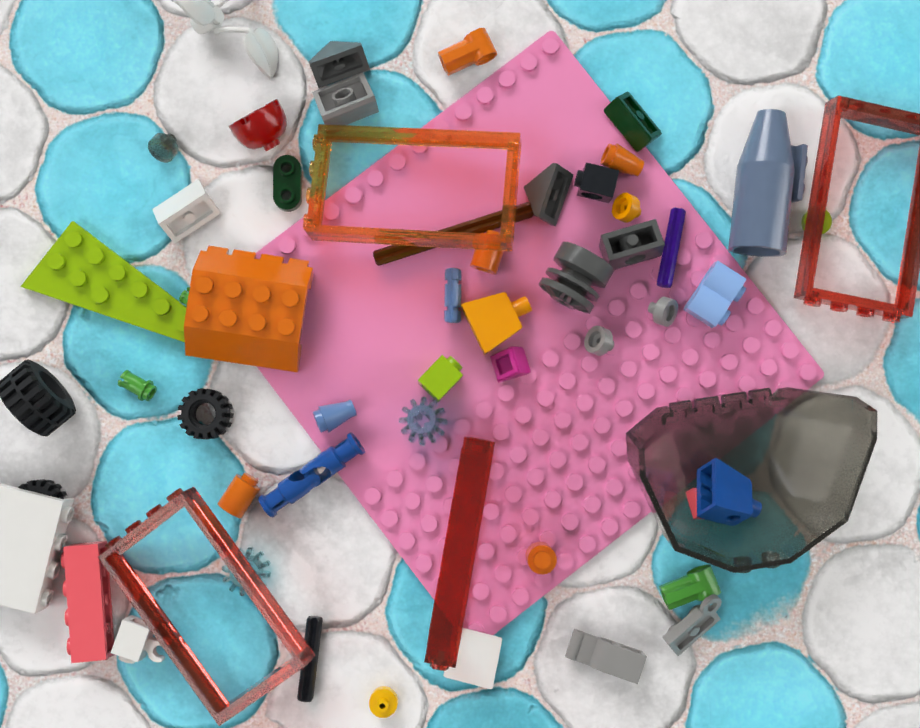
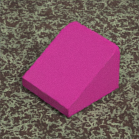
M511 346L490 356L498 383L524 376L531 372L523 347Z

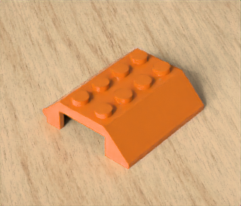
M208 246L207 251L201 250L192 271L184 321L185 356L298 372L302 350L300 339L308 290H311L313 268L309 267V261L289 258L288 264L284 263V257L261 254L260 259H256L255 252L235 249L232 255H228V248Z

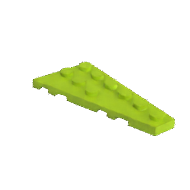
M74 221L69 224L20 286L185 342L184 321L187 307Z

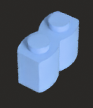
M720 261L714 262L683 310L711 328L716 327L717 324L722 326L731 313L728 310L733 300L738 302L746 291V287L743 286L746 278Z

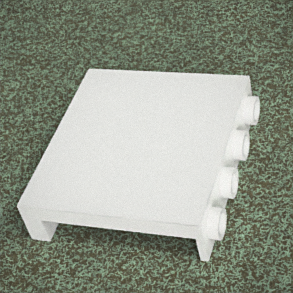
M0 483V605L33 614L46 609L50 605L54 595V591L51 590L53 580L58 576L61 567L60 562H58L60 552L63 551V547L67 543L68 537L65 534L67 524L71 522L74 515V507H72L74 498L60 499Z

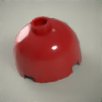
M275 99L228 127L238 142L246 148L258 149L264 147L265 151H268L280 144L278 138L285 132L287 121L278 99Z

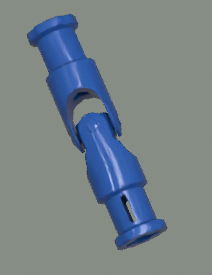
M350 432L347 434V439L335 447L330 446L306 463L300 470L286 477L278 483V487L266 496L261 495L258 497L263 510L270 517H275L277 511L288 503H295L309 493L311 489L319 486L346 467L345 463L356 455H363L365 450L362 444ZM325 467V470L320 474L317 468Z

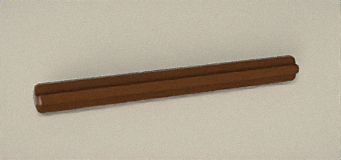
M526 202L374 250L373 257L375 263L378 266L480 233H485L487 230H494L532 218L534 213L531 203Z

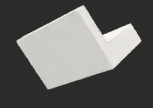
M199 179L152 209L158 224L174 244L221 214Z

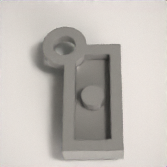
M716 594L706 597L701 605L694 606L685 618L679 623L672 625L662 637L677 656L682 654L721 620L716 611L720 608L722 601Z

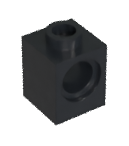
M586 162L583 171L578 170L574 186L578 187L577 196L609 203L614 195L619 170Z

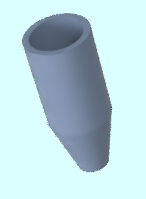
M763 109L757 112L736 170L728 246L730 252L757 257L786 255L791 203L801 201L805 191L804 178L808 162V145H791L787 117L784 111Z

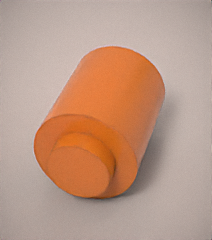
M487 230V233H480L470 263L472 268L489 274H497L507 241L502 239L503 234L493 230Z
M244 473L242 476L236 474L217 504L229 514L242 518L260 491V488L257 486L259 481L247 473Z
M534 542L526 550V561L533 572L544 575L550 573L555 568L557 557L547 543Z

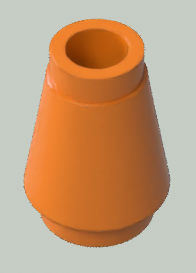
M609 143L604 150L600 164L607 168L619 170L620 173L638 177L643 169L644 161L619 144L612 145Z

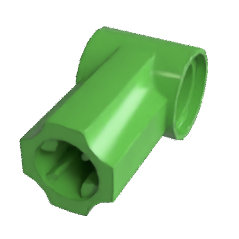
M710 564L696 567L688 571L686 576L659 586L663 600L669 610L695 600L703 601L712 594L719 595L721 593Z

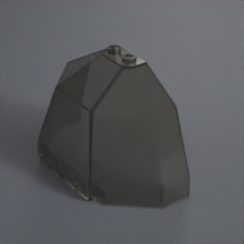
M789 387L779 388L773 394L770 388L750 390L748 392V400L745 391L721 395V404L718 396L694 399V408H692L690 400L669 403V407L655 408L626 432L627 460L662 534L674 551L733 573H748L751 570L760 568H777L780 565L794 562L848 522L877 441V410L854 396ZM717 458L749 478L752 482V497L762 504L761 513L757 517H750L735 526L705 519H693L685 492L691 488H697V469Z

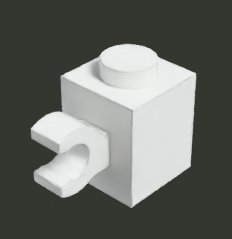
M130 615L122 620L111 653L118 655L120 661L130 664L139 662L148 653L152 661L159 663L165 659V656L159 655L156 647L162 646L167 648L170 642L164 638L158 639L153 637L157 627L156 623Z

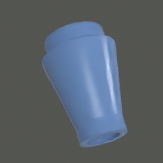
M351 400L318 406V410L313 411L315 421L321 433L324 431L329 433L351 417L357 415Z

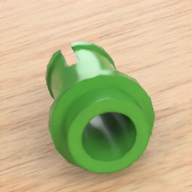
M129 370L124 371L120 376L124 381L118 380V386L136 394L141 401L151 400L157 390L153 381H145Z

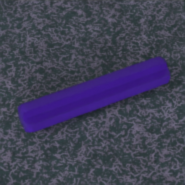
M675 207L670 211L664 242L665 246L657 278V286L662 288H671L686 214V211L682 208Z

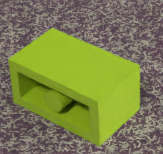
M441 355L418 379V384L439 402L462 378L463 374L460 371L463 367L452 356L446 359Z

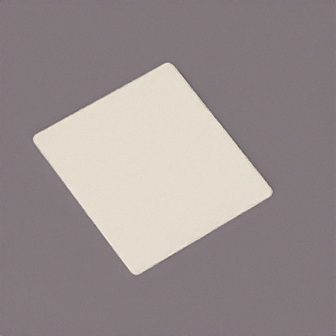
M453 626L443 676L492 689L502 638Z

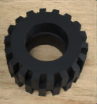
M24 360L0 380V398L6 408L21 424L38 435L49 436L76 413L74 402L64 386L53 374L36 362Z

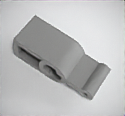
M577 629L573 630L565 657L584 663L596 670L635 684L639 682L647 658L643 651L606 638L596 637Z

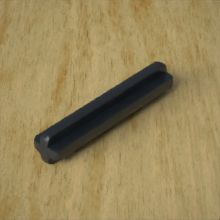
M309 616L306 621L297 699L301 702H311L314 696L323 622L322 617Z

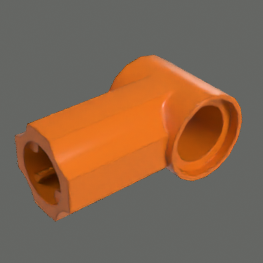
M479 28L467 34L463 41L439 51L438 56L444 71L449 76L473 64L477 66L483 65L497 56V52L486 29Z

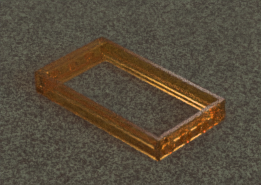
M318 124V132L314 134L312 142L315 157L309 166L312 182L311 187H308L306 191V201L309 204L308 214H304L303 229L313 241L513 252L522 146L520 133ZM332 142L507 150L500 235L322 225Z

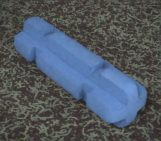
M448 268L445 270L447 284H445L444 307H447V310L444 311V320L447 323H459L461 321V311H458V307H461V284H459V281H461V270L458 268Z

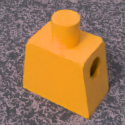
M506 292L461 304L463 313L484 355L520 331L523 327L519 317L532 311L526 296L510 302Z

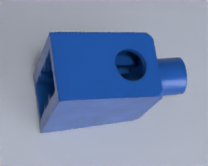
M717 458L697 469V517L735 526L750 517L755 518L761 513L762 504L753 499L752 482L749 478Z

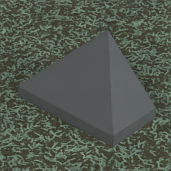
M330 41L309 61L318 88L370 70L362 44L358 42Z
M552 163L524 186L534 216L551 226H556L574 174L559 164Z

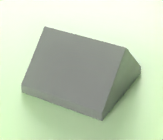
M363 72L312 92L328 132L379 112L375 96Z

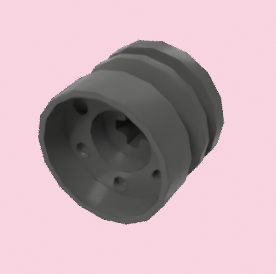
M562 242L553 259L562 270L547 268L546 274L551 279L542 277L539 286L558 303L570 309L590 314L594 305L589 300L597 301L600 297L591 288V285L605 288L614 269L609 263L589 250L570 242Z

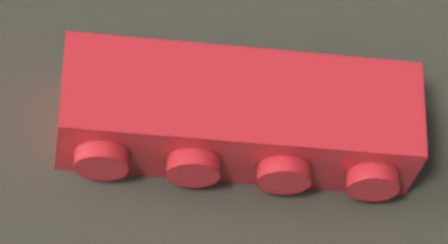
M107 541L63 547L64 552L61 554V566L65 569L66 580L63 582V595L67 597L68 609L65 611V623L69 626L70 638L67 640V652L71 655V663L107 660L115 655L111 653L114 645Z

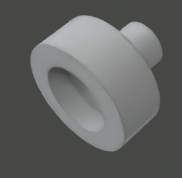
M661 297L657 303L651 302L649 304L648 312L653 314V321L656 324L668 327L677 316L678 303L674 299Z
M601 326L592 327L585 336V349L597 356H602L611 351L614 347L611 331Z

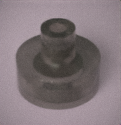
M157 133L148 142V150L157 160L165 163L170 162L178 153L176 138L172 134Z

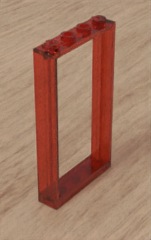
M838 95L825 103L794 298L804 300V305L820 307L821 304L829 305L832 311L847 312L849 309L856 311L857 316L874 317V315L883 316V321L899 323L900 319L913 316L920 271V145L895 304L813 288L840 119L844 118L920 135V114Z
M463 437L424 661L425 663H430V667L436 670L446 671L449 667L456 668L495 442L490 440Z
M192 487L185 491L179 488L166 497L169 501L166 505L162 507L161 504H158L146 513L148 519L144 522L138 520L125 529L127 532L126 536L121 538L119 535L105 545L107 550L98 558L218 726H221L303 669L316 655L196 488ZM184 507L292 656L291 659L229 702L123 556L126 551Z

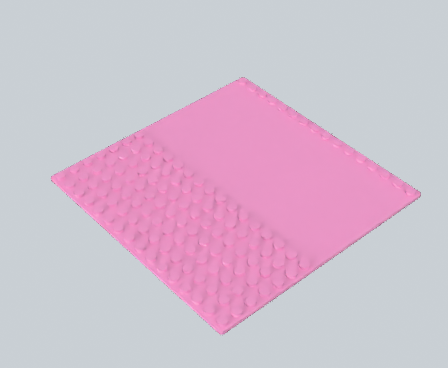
M554 31L547 32L256 252V259H260L261 254L284 257V263L288 264L289 258L309 261V267L313 268L312 286L307 294L300 339L302 350L298 372L258 366L257 368L321 452L330 446H337L347 439V434L350 432L357 437L365 453L363 455L358 454L345 463L346 467L337 472L453 626L490 635L496 634L697 477V469L714 458L720 459L824 377V372L650 151L646 147L639 152L635 151L604 113V108L611 102ZM609 143L612 145L619 144L644 161L643 169L638 177L619 172L614 195L609 203L577 196L578 187L574 186L577 171H583L586 162L603 166L600 164L601 158ZM552 163H557L574 174L556 226H551L538 217L533 216L532 218L493 230L503 234L502 239L507 241L496 275L479 271L470 266L480 234L380 266L375 263L373 257L374 250L529 202L524 186ZM624 192L636 196L640 201L641 215L628 223L617 220L612 215L614 200ZM676 207L686 211L671 288L657 286L662 255L614 270L605 288L591 285V288L600 297L597 301L589 300L594 305L590 314L570 309L558 303L539 286L542 277L551 279L546 274L547 268L562 270L553 260L562 242H570L581 246L603 259L599 248L602 234L656 219L665 242L671 209ZM720 261L746 278L743 285L746 287V291L738 302L734 300L731 302L728 308L731 313L722 326L717 324L716 327L711 328L683 309L712 264ZM448 268H458L461 270V281H459V284H461V304L501 292L507 293L510 302L526 296L532 311L519 317L523 328L484 355L461 307H458V311H461V321L459 323H447L444 320V311L447 310V307H444L445 284H447L445 270ZM661 297L674 299L678 303L677 316L668 327L656 324L653 321V314L648 312L649 304L651 302L657 303ZM594 326L604 327L610 330L613 335V349L602 356L588 352L584 346L585 336ZM511 346L523 347L531 372L524 376L498 383L490 356ZM441 355L446 359L452 356L463 367L460 371L463 376L437 402L418 384V379ZM351 400L357 415L351 417L331 432L324 431L321 433L315 421L313 411L318 410V406ZM534 542L547 543L556 554V566L548 574L540 575L533 572L526 561V550Z

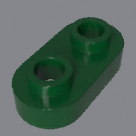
M291 155L280 156L273 165V200L278 208L285 212L296 210L302 203V166ZM284 165H291L292 168L289 172L285 173L282 171ZM285 192H291L292 195L289 200L282 199V195Z

